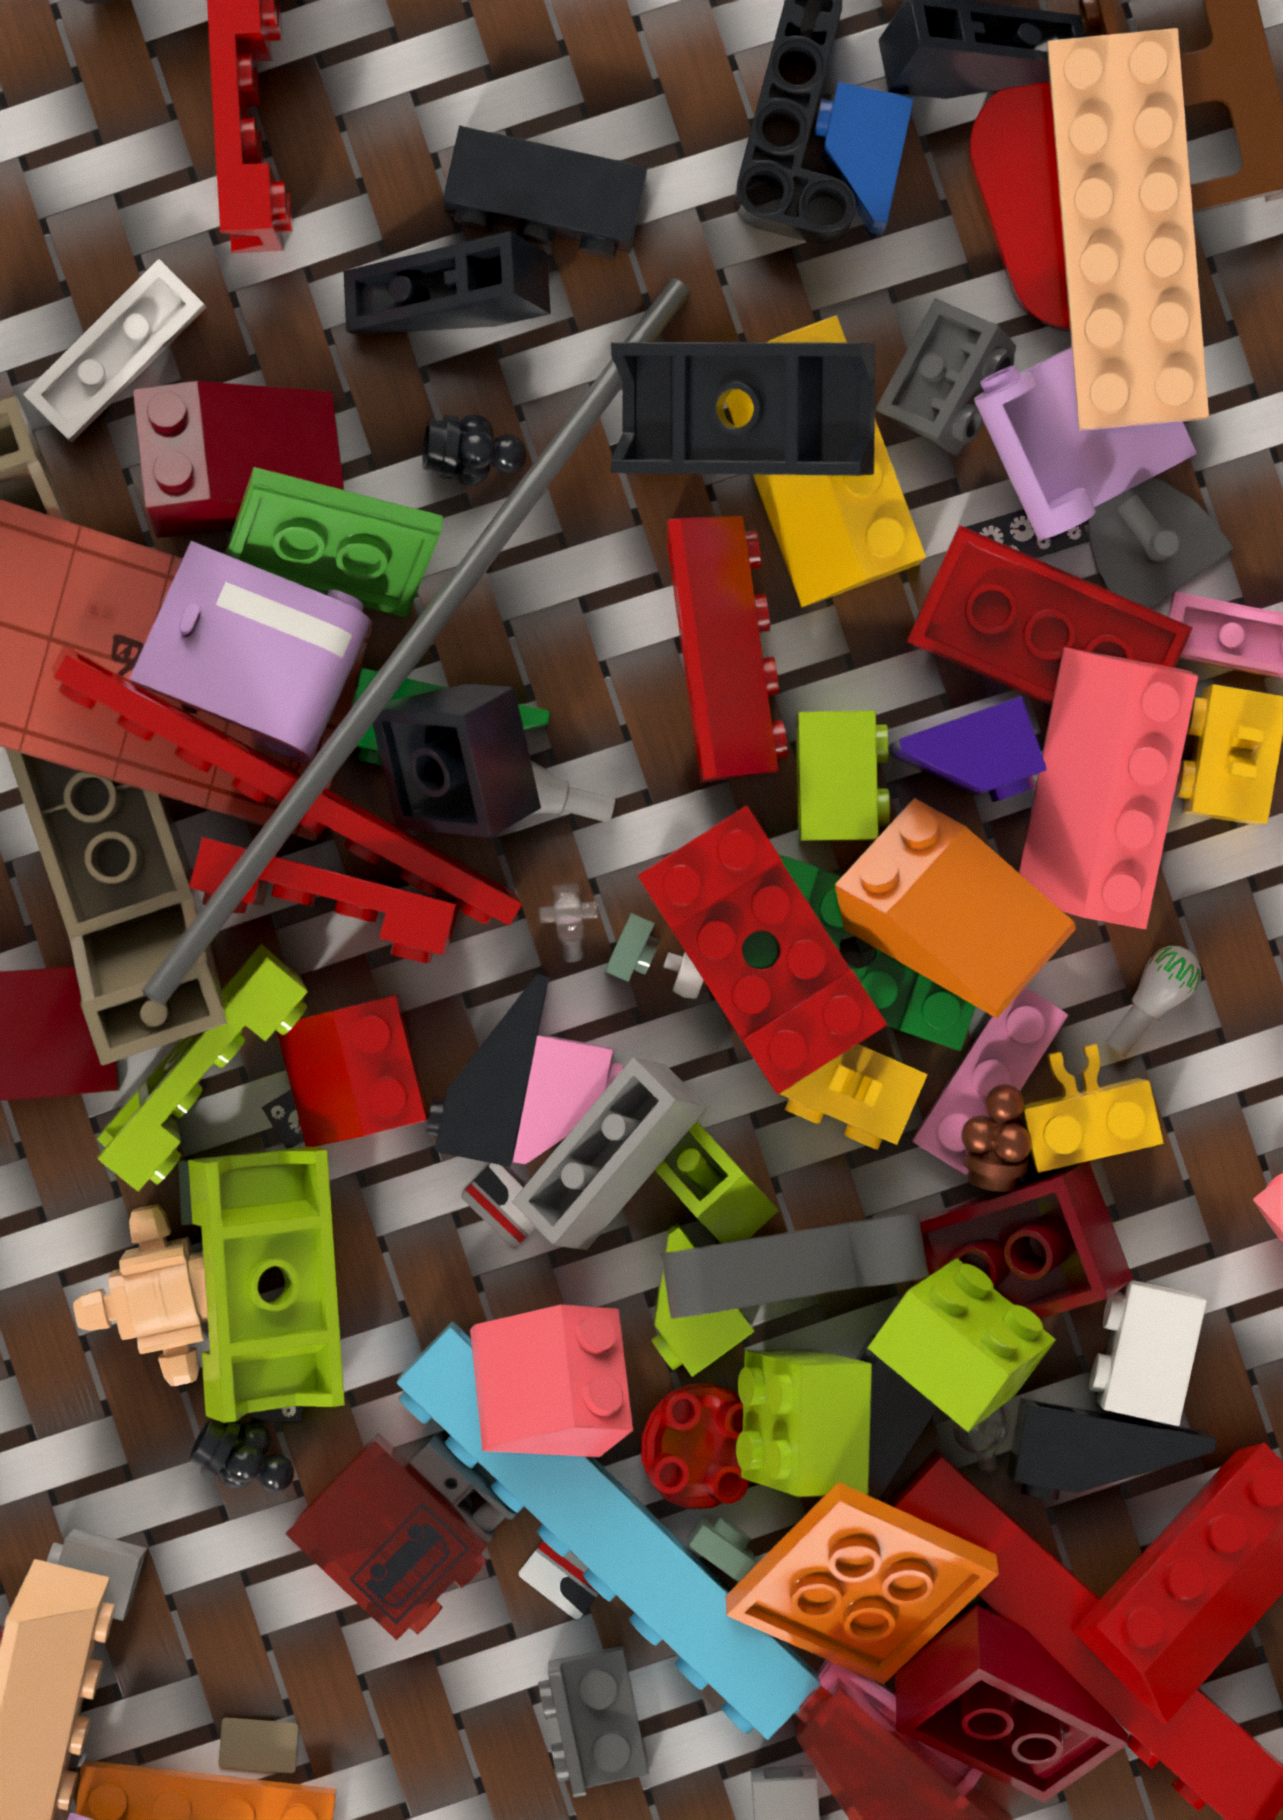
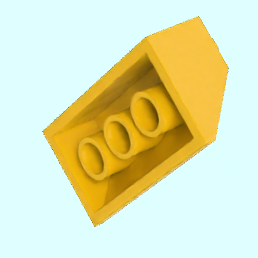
M836 315L778 336L768 342L847 341ZM740 389L731 392L726 398L725 403L733 425L740 428L750 421L753 415V402L750 396ZM876 420L874 475H752L801 608L920 565L926 558Z

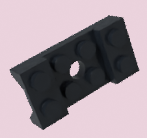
M611 342V357L623 382L622 435L611 458V473L874 475L876 343ZM737 389L746 392L753 402V415L750 421L740 428L733 426L724 414L726 398Z

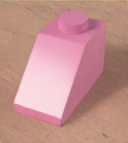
M543 1034L537 1035L513 1162L527 1164L564 1139L623 1069V1064L611 1062L613 1048Z

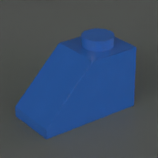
M838 82L834 100L821 98L813 136L825 139L822 159L833 176L845 182L853 191L856 200V211L871 233L883 235L888 222L914 98Z

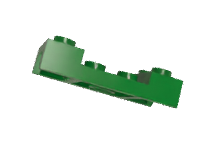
M779 854L785 868L839 951L842 938L849 933L844 930L835 884L842 876ZM755 931L749 934L742 945L744 960L748 965L756 969L770 967L779 956L777 939L766 931ZM876 949L874 958L868 965L861 968L849 966L888 1027L961 1051L976 1006Z

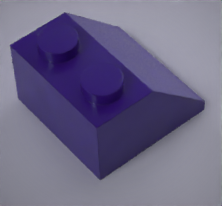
M1022 696L911 734L889 744L892 757L972 796L989 791L992 803L1036 788L1032 775L1047 770Z

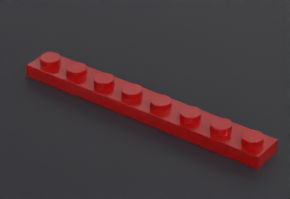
M66 645L63 646L52 666L53 677L62 682L58 691L71 701L90 710H93L97 702L120 714L116 723L125 730L146 741H151L155 733L178 745L174 754L182 761L206 773L209 772L212 765H215L235 776L231 783L235 789L260 803L265 804L269 795L282 802L302 776V774ZM327 788L322 791L299 822L301 826L317 834H322L327 826L347 837L348 839L344 847L372 864L377 865L381 857L403 868L399 876L404 881L427 894L433 895L437 887L459 898L456 902V908L482 924L488 925L491 918L494 917L510 926L522 905L512 889L406 831L397 828V826Z

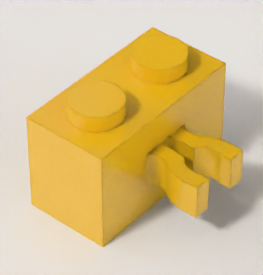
M1215 684L1203 688L1202 698L1194 697L1187 730L1188 735L1195 736L1191 761H1181L1176 783V797L1185 799L1182 813L1251 825L1268 824L1283 736V696Z
M1093 1043L1082 1046L1083 1055L1086 1059L1085 1068L1081 1072L1084 1089L1078 1092L1074 1075L1069 1074L1064 1068L1062 1052L1046 1054L1051 1073L1060 1082L1063 1094L1024 1104L1023 1112L1019 1118L1031 1135L1032 1148L1027 1156L1029 1167L1039 1173L1164 1144L1150 1081L1135 1078L1099 1087L1097 1076L1101 1061L1098 1046Z
M857 1044L783 1091L780 1095L789 1098L784 1110L818 1125L824 1114L847 1123L843 1133L844 1136L878 1150L883 1139L895 1145L898 1144L928 1074Z

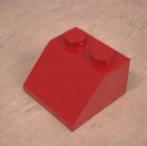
M399 994L301 1018L285 1035L282 1036L277 1032L306 1147H316L364 1137L429 1119V1110Z

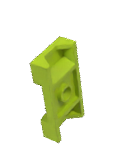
M262 943L221 990L229 1023L179 1039L97 1136V1140L105 1147L98 1156V1160L139 1192L149 1179L156 1185L159 1184L179 1161L181 1154L177 1151V1148L181 1141L178 1123L170 1114L172 1113L178 1119L181 1118L202 1093L203 1088L199 1083L209 1067L214 1063L222 1069L234 1057L245 1041V1038L240 1035L242 1028L246 1025L266 1042L275 1030L282 1036L285 1035L305 1012L307 1005L302 1000L308 991L301 976Z
M307 1146L188 1160L192 1224L201 1226L210 1343V1351L201 1352L206 1416L225 1423L237 1421L250 1412L292 1406L336 1407L345 1405L327 1150ZM277 1266L284 1275V1289L277 1299L265 1302L259 1295L258 1281L266 1269Z

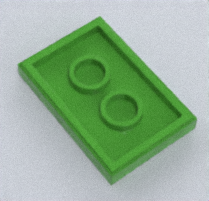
M254 467L224 554L327 595L329 590L341 591L361 601L366 608L407 618L442 532L443 516Z

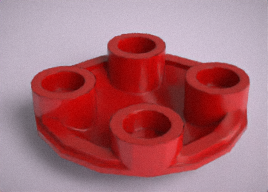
M714 1383L687 1384L668 1393L650 1412L641 1435V1462L650 1484L667 1501L689 1510L711 1509L723 1503L733 1504L741 1500L746 1494L749 1480L741 1478L742 1469L739 1466L736 1455L737 1439L739 1434L743 1432V1403L735 1392Z

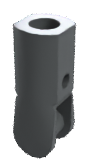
M437 1432L407 1463L454 1510L472 1532L485 1542L489 1543L496 1537L494 1529L505 1518L512 1520L518 1515L495 1494L490 1487L492 1483L474 1468L471 1469L452 1453L446 1446L445 1440ZM473 1489L486 1500L477 1511L464 1500Z

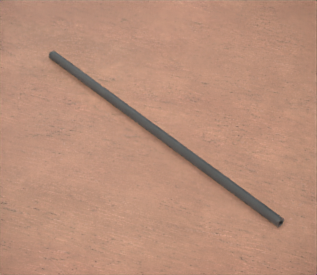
M671 278L624 342H656L691 295V290L680 280ZM613 359L609 361L142 989V992L160 1006L165 1005L621 390L623 382Z

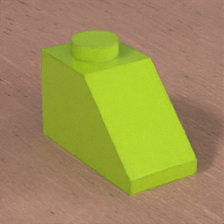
M698 1121L692 1125L655 1169L695 1217L721 1243L749 1239L779 1211Z
M679 1223L668 1229L664 1253L696 1248ZM662 1265L654 1312V1325L660 1333L651 1340L673 1371L683 1364L693 1377L755 1331L740 1308L696 1316L671 1318Z

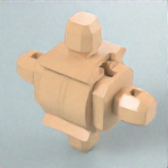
M159 1204L140 1207L132 1211L129 1221L132 1243H139V1248L126 1250L119 1260L120 1269L113 1270L108 1277L110 1293H106L104 1288L83 1293L73 1302L78 1328L91 1331L110 1328L112 1321L116 1320L122 1340L137 1337L140 1354L163 1350V1354L159 1355L158 1360L164 1379L170 1386L192 1383L198 1378L200 1363L198 1348L191 1347L190 1344L204 1341L209 1331L203 1251L192 1253L189 1237L167 1241L166 1236L171 1234V1229L166 1213Z

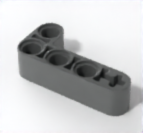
M919 1213L858 1220L661 1254L671 1318L696 1316L845 1289L885 1285L929 1277Z

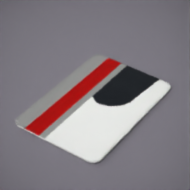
M491 1163L461 1195L462 1199L513 1248L518 1247L536 1228L512 1203L524 1187L501 1165Z
M544 1540L519 1571L520 1578L576 1620L583 1616L599 1595L583 1577V1573L588 1567L570 1551L565 1557L560 1556Z

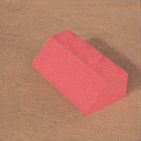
M1063 647L1042 751L1047 770L1038 773L1018 871L1019 874L1063 912L1083 918L1147 929L1198 681V675L1191 671Z

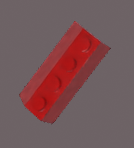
M743 516L695 517L667 520L665 534L700 784L777 773L779 771L777 759L788 758V748L783 720H771L768 696L779 695V683L775 658H763L759 633L770 631V619L766 594L754 595L751 569L762 568L757 530L745 531Z
M1265 1442L1236 1450L1072 1630L1161 1724H1167L1283 1593V1461Z

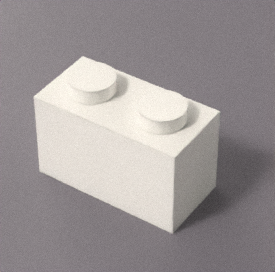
M1134 1280L1122 1287L1120 1292H1116L1109 1297L1103 1318V1328L1111 1330L1106 1355L1096 1354L1089 1382L1090 1391L1097 1392L1095 1402L1107 1411L1179 1426L1207 1300L1197 1294Z

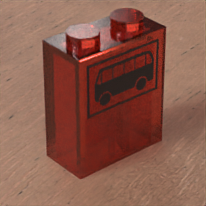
M378 1432L293 1520L285 1534L397 1641L409 1628L418 1635L432 1622L443 1608L436 1599L453 1582L462 1589L477 1575L487 1562L481 1555L487 1546V1542L476 1534L407 1465L408 1460Z

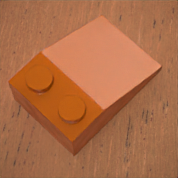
M916 798L907 805L835 884L845 931L995 1018H998L1076 930L1075 922L971 830Z

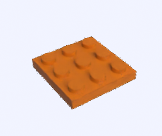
M838 1482L725 1596L726 1614L728 1617L884 1685L999 1574L997 1556L990 1551Z

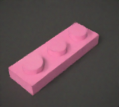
M1025 987L998 1018L990 1015L911 1138V1141L966 1176L969 1170L964 1166L966 1148L961 1136L965 1123L975 1116L984 1115L989 1117L985 1109V1099L989 1091L997 1085L1007 1084L1021 1091L1065 1022L1068 1014Z

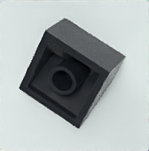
M463 684L391 700L372 724L397 828L492 838L541 809L515 687Z

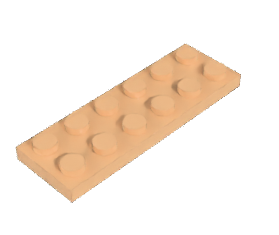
M1178 28L1048 41L1047 52L1078 431L1208 419L1209 409Z

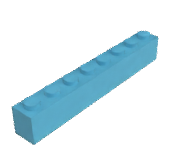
M453 1321L399 1376L397 1384L404 1390L398 1397L401 1403L422 1423L426 1424L433 1418L450 1434L445 1444L452 1453L471 1469L479 1462L497 1480L490 1486L495 1494L516 1513L525 1506L542 1523L536 1530L540 1537L560 1556L565 1557L569 1551L576 1555L588 1567L583 1573L585 1580L607 1601L610 1602L617 1595L635 1613L629 1618V1621L635 1629L654 1646L663 1639L680 1656L675 1662L679 1671L700 1690H703L710 1684L726 1700L721 1706V1710L745 1734L748 1735L755 1728L768 1740L821 1685L817 1671L787 1642L727 1616L725 1596L732 1589L596 1458L482 1451L471 1338Z

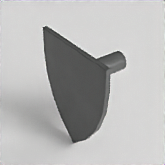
M1150 478L1094 507L1096 513L1088 519V539L1096 569L1106 588L1150 609L1234 549L1216 523L1193 499L1168 483L1155 478Z

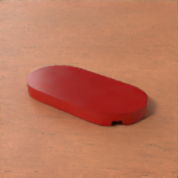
M1042 82L1002 89L984 104L974 122L969 140L971 168L1010 288L1022 310L1035 320L1038 319L1043 324L1051 326L1050 328L1070 332L1050 83Z

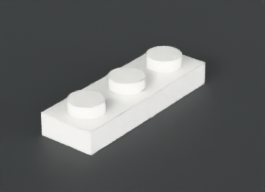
M158 259L23 395L72 443L206 309V306Z

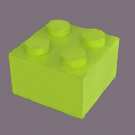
M956 1258L907 1291L870 1343L868 1349L969 1432L1017 1394L1056 1339L1043 1329L1042 1322L1033 1312L1023 1306L1013 1305L993 1288L991 1279L982 1270L970 1264H963Z
M816 1349L745 1350V1367L741 1370L738 1379L739 1397L743 1403V1432L739 1434L737 1439L736 1455L739 1466L742 1469L741 1478L797 1497L825 1496L838 1482L868 1494L872 1363Z

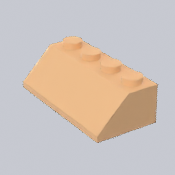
M34 1559L6 1618L0 1646V1820H53L57 1809L69 1811L78 1780V1772L68 1770L71 1753L76 1755L82 1754L91 1717L80 1715L83 1698L93 1700L103 1666V1661L92 1659L96 1641L106 1643L115 1612V1604L105 1602L110 1577Z

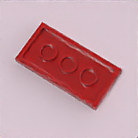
M958 524L907 642L1052 705L1063 647L1175 668L1193 627Z

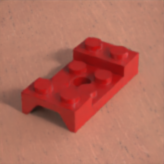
M207 0L220 232L230 234L232 254L283 251L282 233L293 232L291 195L287 193L285 181H276L269 163H264L262 133L257 131L256 118H250L249 107L260 106L258 68L254 67L253 62L272 61L271 42L282 41L280 3L276 2V0Z
M746 805L641 872L637 877L772 1089L779 1095L887 1026V1023L853 970L847 965L785 868L781 857ZM755 931L771 933L779 944L777 960L773 965L765 969L751 967L746 963L742 955L744 940Z
M202 837L189 885L191 889L204 892L202 905H206L247 848ZM274 856L233 911L236 914H245L248 904L264 905L269 883L271 882L274 883L271 896L314 906L316 895L337 900L334 913L368 922H376L378 911L384 912L386 914L379 938L393 942L390 954L425 964L431 963L433 953L440 955L448 954L459 913L455 903Z

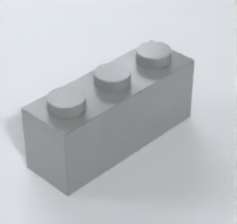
M633 1057L514 1198L512 1203L553 1246L587 1250L708 1107L666 1065Z

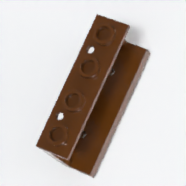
M1078 0L1079 12L1086 31L1094 29L1096 36L1120 34L1113 0ZM1203 0L1211 33V43L1205 49L1180 55L1184 108L1213 101H1220L1228 107L1241 158V168L1232 175L1190 184L1193 213L1202 212L1260 197H1265L1266 202L1283 198V105L1258 1Z

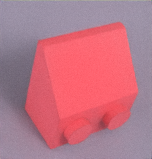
M556 1305L475 1324L470 1329L482 1451L600 1457L633 1431L619 1309Z

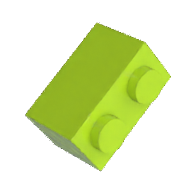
M876 710L798 712L795 715L798 842L876 840L878 838V827H888L890 821L888 788H877V763L888 762L887 724L876 725Z

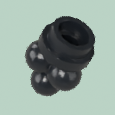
M445 414L443 420L428 419L423 439L422 469L436 471L437 477L441 479L451 480L454 476L463 485L478 486L486 480L491 464L499 472L506 474L520 470L527 459V448L520 438L511 434L501 435L493 440L494 432L492 425L483 416L477 414L467 415L459 421L458 416Z
M208 1417L196 1438L189 1456V1461L201 1466V1474L212 1479L218 1475L220 1482L231 1489L245 1488L257 1479L258 1484L264 1490L280 1492L288 1488L294 1478V1467L287 1457L275 1453L266 1455L270 1449L271 1437L268 1429L257 1422L241 1424V1420L238 1419L237 1421L223 1423Z

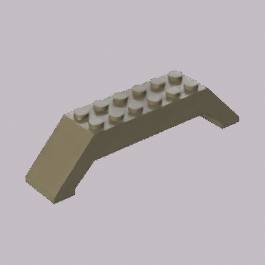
M13 396L1 400L0 503L74 527L19 399ZM6 749L70 939L82 998L80 1004L101 1066L229 1023L211 942L164 1006L158 1005L142 992V989L203 909L199 891L189 888L192 871L167 797Z

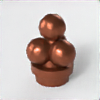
M1003 1084L997 1085L990 1090L985 1099V1109L989 1117L984 1115L972 1117L965 1123L961 1136L966 1148L964 1166L969 1170L968 1182L978 1188L1008 1192L1017 1189L1019 1177H1023L1027 1173V1156L1032 1148L1031 1135L1019 1118L1024 1109V1098L1021 1092L1013 1086Z

